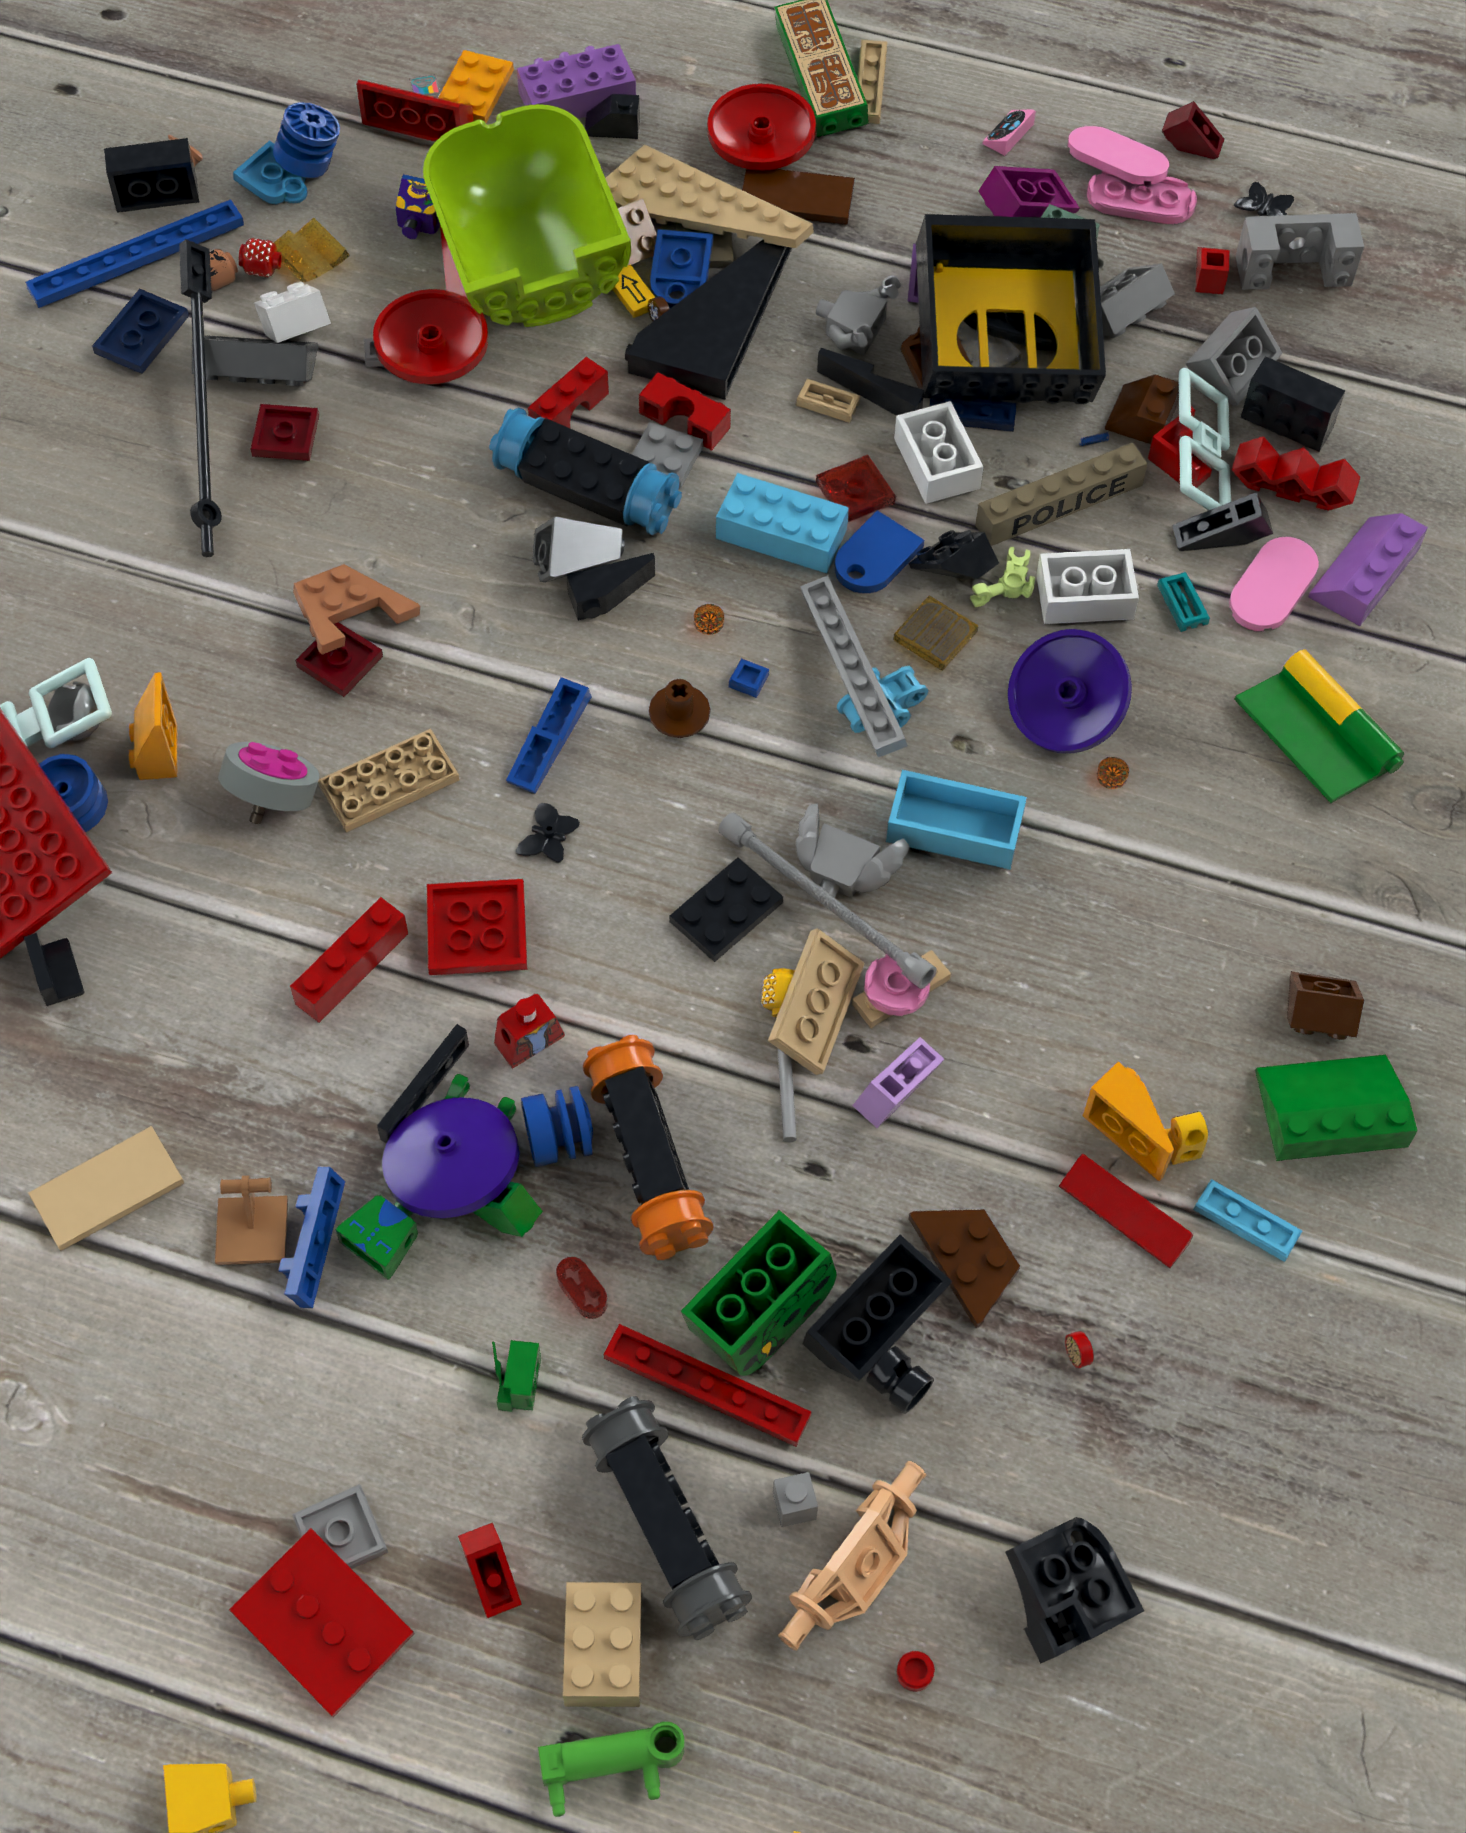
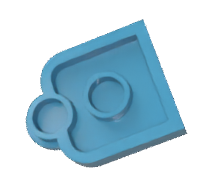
M270 140L233 172V179L269 204H279L283 201L299 203L307 197V187L304 184L306 178L288 172L276 162L273 155L274 143Z

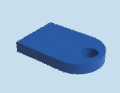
M657 230L650 277L651 292L655 297H663L668 303L669 309L708 281L713 234ZM673 291L684 293V296L679 299H673L669 295Z
M877 510L838 550L835 558L836 577L844 587L853 592L874 593L880 591L924 547L925 540ZM856 571L860 572L863 577L854 579L848 574Z

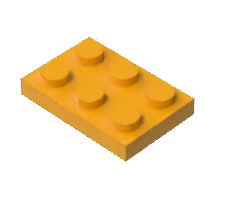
M463 50L438 98L472 106L474 121L483 120L487 123L514 71L513 62Z

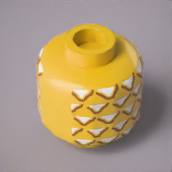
M773 969L772 974H768L763 979L761 1004L764 1008L772 1011L771 1016L777 1018L795 970Z

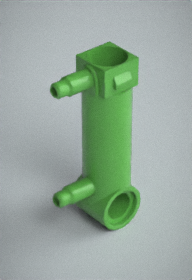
M662 1721L655 1724L652 1728L539 1746L542 1780L544 1786H548L549 1801L552 1806L553 1815L558 1817L565 1814L563 1785L567 1784V1782L639 1769L643 1770L648 1798L650 1800L658 1799L660 1797L658 1767L671 1768L682 1760L685 1748L682 1730L672 1722ZM662 1737H670L676 1742V1747L672 1752L662 1753L656 1749V1742Z

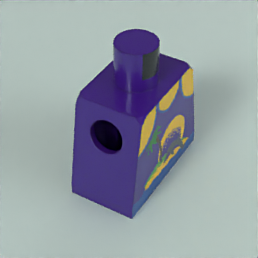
M403 174L396 201L397 224L402 228V234L409 239H416L419 232L435 234L440 228V222L424 179Z

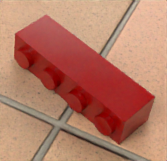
M380 897L290 985L295 1005L320 1023L408 935L405 915Z

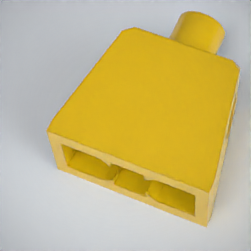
M227 1764L163 1765L169 1833H219L237 1824L235 1806L257 1801L254 1779L233 1782L232 1772Z

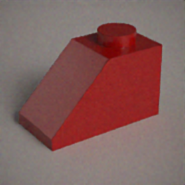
M493 1522L459 1535L458 1538L486 1617L490 1618L522 1605L502 1543Z

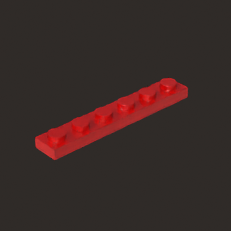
M621 1324L618 1325L603 1354L605 1360L797 1447L811 1417L812 1411Z

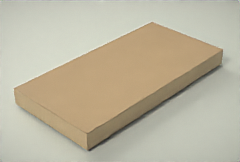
M818 928L811 930L768 1042L815 1075L823 1074L865 963Z
M150 1126L28 1192L56 1245L62 1251L184 1184V1181L153 1127Z

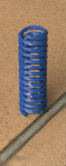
M1106 432L1083 437L1079 444L1085 446L1108 441L1109 434Z

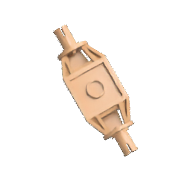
M907 1461L905 1467L891 1485L887 1482L876 1480L872 1486L874 1491L856 1510L861 1519L854 1525L853 1530L838 1550L834 1552L823 1570L812 1569L799 1591L791 1593L789 1599L797 1609V1612L783 1631L778 1634L781 1641L788 1647L797 1651L800 1644L815 1625L830 1630L836 1622L865 1613L907 1556L909 1518H912L917 1511L909 1497L922 1479L926 1477V1473H924L920 1466L912 1461ZM893 1509L894 1515L892 1527L890 1528L887 1522ZM828 1595L838 1601L824 1610L818 1605Z

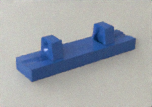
M318 1167L311 1194L298 1195L295 1207L303 1212L305 1217L294 1258H282L278 1270L288 1279L284 1295L293 1300L300 1308H313L346 1182L331 1167Z

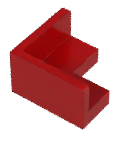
M1191 407V416L1194 417L1196 410ZM1178 416L1153 436L1148 460L1180 484L1179 440L1182 436H1189L1193 439V431L1180 423ZM1192 454V485L1197 488L1211 476L1212 469Z

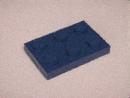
M139 288L92 345L94 354L143 374L189 317L188 309Z

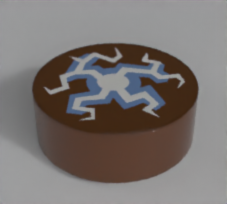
M661 296L648 301V311L652 322L669 310L668 303Z

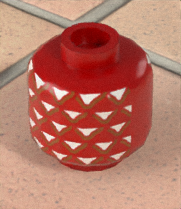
M250 238L245 244L241 245L239 250V266L243 267L246 274L268 278L274 274L275 269L281 268L282 253L277 252L274 242Z

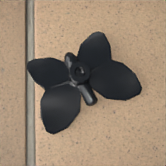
M1253 182L1249 189V197L1237 200L1234 206L1245 211L1253 212L1259 210L1257 212L1259 216L1267 214V216L1287 215L1285 210L1290 208L1294 202V196L1279 195L1274 197L1273 193L1267 195L1265 188L1259 182Z
M540 803L535 810V820L540 826H532V832L537 834L528 835L519 843L516 852L522 856L537 855L543 852L549 859L561 863L564 859V848L561 842L566 840V834L572 833L579 827L580 822L571 816L559 815L557 809L551 804Z

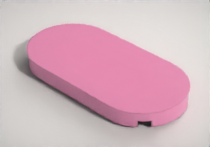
M1084 126L1073 130L1069 135L1067 145L1070 148V154L1074 158L1122 180L1137 185H1144V181H1151V184H1156L1163 181L1167 176L1169 161L1164 154L1109 129L1097 126Z
M1102 171V174L1097 176L1095 174L1091 177L1087 188L1088 201L1099 212L1162 224H1178L1188 220L1193 215L1197 202L1196 193L1193 189L1191 191L1188 188L1186 182L1167 176L1163 181L1156 184H1151V181H1144V185H1137Z
M1278 537L1268 541L1232 590L1229 607L1231 606L1232 616L1235 621L1253 631H1264V629L1269 628L1273 630L1280 627L1316 576L1319 561L1313 548L1304 541L1293 537Z

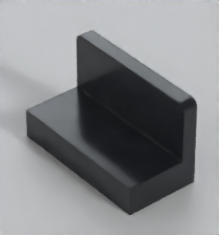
M37 933L24 936L39 991L46 1006L75 998L85 993L72 948L67 938L42 945Z

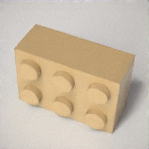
M566 1582L563 1700L565 1707H640L641 1583Z

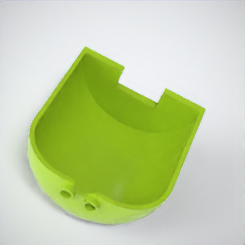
M535 104L521 106L499 113L496 117V122L493 124H486L483 120H475L458 126L442 135L429 149L423 165L424 181L468 301L479 314L484 313L491 318V321L507 326L512 322L523 323L524 327L551 324L570 318L593 306V299L601 293L608 294L619 282L618 275L623 267L628 266L630 260L631 240L588 134L582 123L574 115L564 109L550 105Z

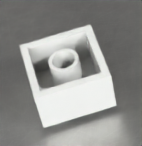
M303 282L287 286L288 291L277 294L276 291L260 296L261 300L254 303L265 335L277 343L331 324L320 290L308 284L304 285Z

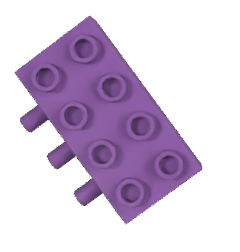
M619 44L599 49L587 46L582 53L569 55L568 52H562L559 58L545 62L542 58H537L534 60V64L517 68L518 91L524 106L535 104L555 106L568 111L577 119L586 117L588 111L611 94L636 95V80Z

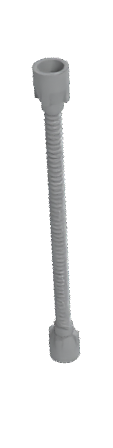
M733 812L721 821L719 825L720 834L738 847H743L744 845L746 848H750L759 854L760 857L782 872L783 875L791 879V881L800 886V888L863 935L881 951H884L890 958H893L901 968V974L914 985L923 989L933 980L937 971L936 967L915 952L911 954L903 952L881 933H878L877 930L869 926L863 919H860L854 912H851L850 909L842 905L832 895L824 891V889L815 884V882H812L811 879L806 877L788 861L780 857L779 854L757 839V836L751 830L752 826Z

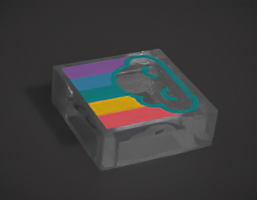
M435 74L409 78L412 92L439 97L440 90Z

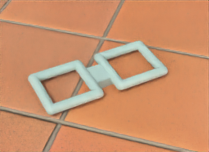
M1181 368L1179 370V421L1193 431V439L1189 436H1182L1179 440L1180 491L1209 511L1231 502L1230 465L1221 459V451H1227L1230 447L1229 399L1188 368ZM1190 385L1217 403L1218 432L1191 416ZM1192 454L1219 472V503L1192 485Z
M86 658L32 687L29 690L32 707L18 715L12 702L6 701L0 704V708L27 747L43 739L46 747L54 748L109 719L112 715L96 663L92 658ZM86 674L98 710L54 732L43 696Z

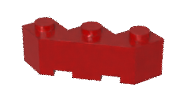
M1264 436L1240 443L1231 468L1248 489L1259 492L1261 488L1276 491L1277 497L1300 503L1301 499L1317 503L1316 508L1327 511L1353 504L1361 478L1345 458L1320 466L1304 447L1280 455Z

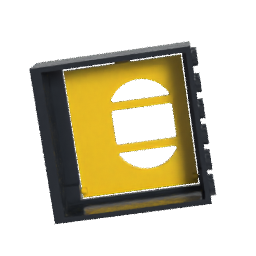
M925 214L916 241L924 398H932L935 401L960 399L964 402H971L976 399L989 400L991 402L1017 400L1020 403L1046 401L1050 404H1056L1061 401L1074 402L1076 404L1093 402L1106 376L1095 219ZM1073 272H1074V275H1075V290H1076V305H1077V320H1078V325H1076V310H1075V295H1074ZM986 312L1024 314L1027 368L989 367ZM972 313L977 315L980 367L970 365L960 353L957 345V330L962 321ZM1034 315L1041 317L1048 323L1054 332L1057 342L1055 358L1046 368H1037ZM1078 342H1079V350H1080V365H1081V369H1079Z

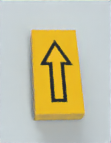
M631 264L623 267L618 275L619 282L612 290L632 317L636 318L649 312L648 301L655 298V296Z

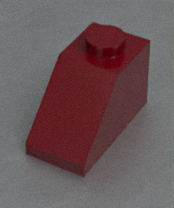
M1194 101L1169 112L1162 129L1165 138L1172 143L1176 150L1210 159L1219 157L1225 140Z

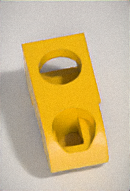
M1197 1111L1173 1117L1171 1119V1128L1165 1129L1174 1148L1170 1159L1172 1165L1200 1159L1208 1140V1130L1203 1115Z

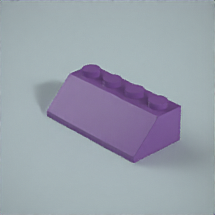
M1402 513L1369 517L1311 590L1308 597L1356 625L1361 626L1419 551L1428 527Z

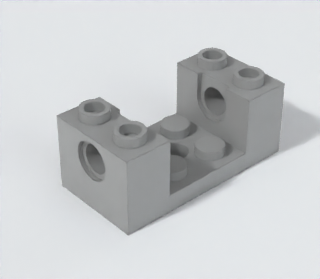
M1357 213L1245 217L1235 256L1242 290L1270 289L1272 281L1271 271L1274 263L1319 262L1324 287L1352 286L1364 249ZM1301 237V239L1294 241L1295 238Z

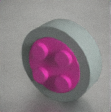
M238 742L227 747L218 779L221 785L231 794L254 804L249 821L254 824H261L266 808L279 811H300L308 808L312 803L318 784L319 772L309 761L291 750L257 742Z

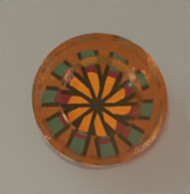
M714 604L701 605L694 613L695 628L707 635L718 633L724 626L723 610Z
M1107 757L1099 763L1097 779L1102 786L1109 789H1117L1127 782L1129 767L1124 760L1117 757Z

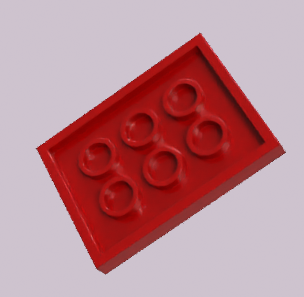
M312 1528L229 1609L333 1718L415 1634Z

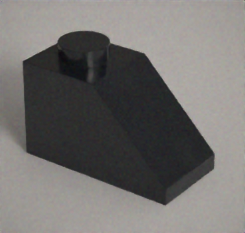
M611 94L586 113L585 130L588 137L638 139L640 125L639 95Z

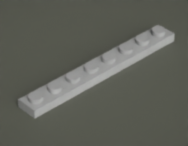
M828 575L800 586L803 597L877 757L879 758L907 747L903 732Z

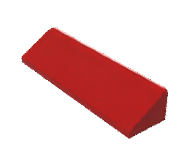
M1085 1154L1079 1156L1059 1184L1061 1189L1169 1268L1173 1266L1193 1238V1234Z

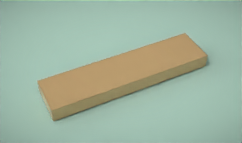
M861 40L857 78L868 105L869 123L880 124L887 53L886 41Z

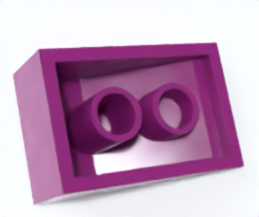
M994 166L978 190L984 199L985 205L994 216L1041 218L1049 204L1073 214L1077 213L1080 209L1054 169Z

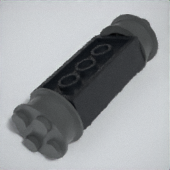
M632 1396L622 1401L618 1405L619 1408L607 1414L601 1413L590 1418L586 1422L588 1428L582 1435V1441L585 1445L592 1446L598 1458L595 1463L598 1472L607 1473L613 1471L672 1588V1591L664 1598L663 1604L666 1608L673 1609L680 1623L677 1629L679 1636L687 1637L693 1635L695 1640H700L713 1633L715 1630L714 1626L725 1620L733 1622L743 1617L748 1612L745 1606L751 1601L752 1594L750 1591H743L735 1575L738 1570L737 1565L734 1562L719 1564L707 1540L699 1541L698 1538L703 1536L704 1533L690 1506L683 1509L682 1505L688 1503L674 1475L666 1476L672 1470L660 1446L666 1441L669 1433L665 1427H659L653 1415L655 1410L654 1403L650 1400H639L637 1396Z

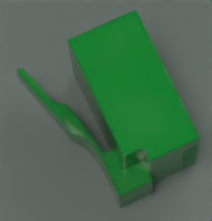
M492 1341L496 1376L499 1380L498 1410L512 1412L513 1409L533 1411L541 1364L539 1343L510 1341L503 1384L502 1365L497 1359L495 1342Z

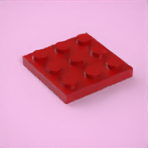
M524 879L427 884L429 976L528 970Z

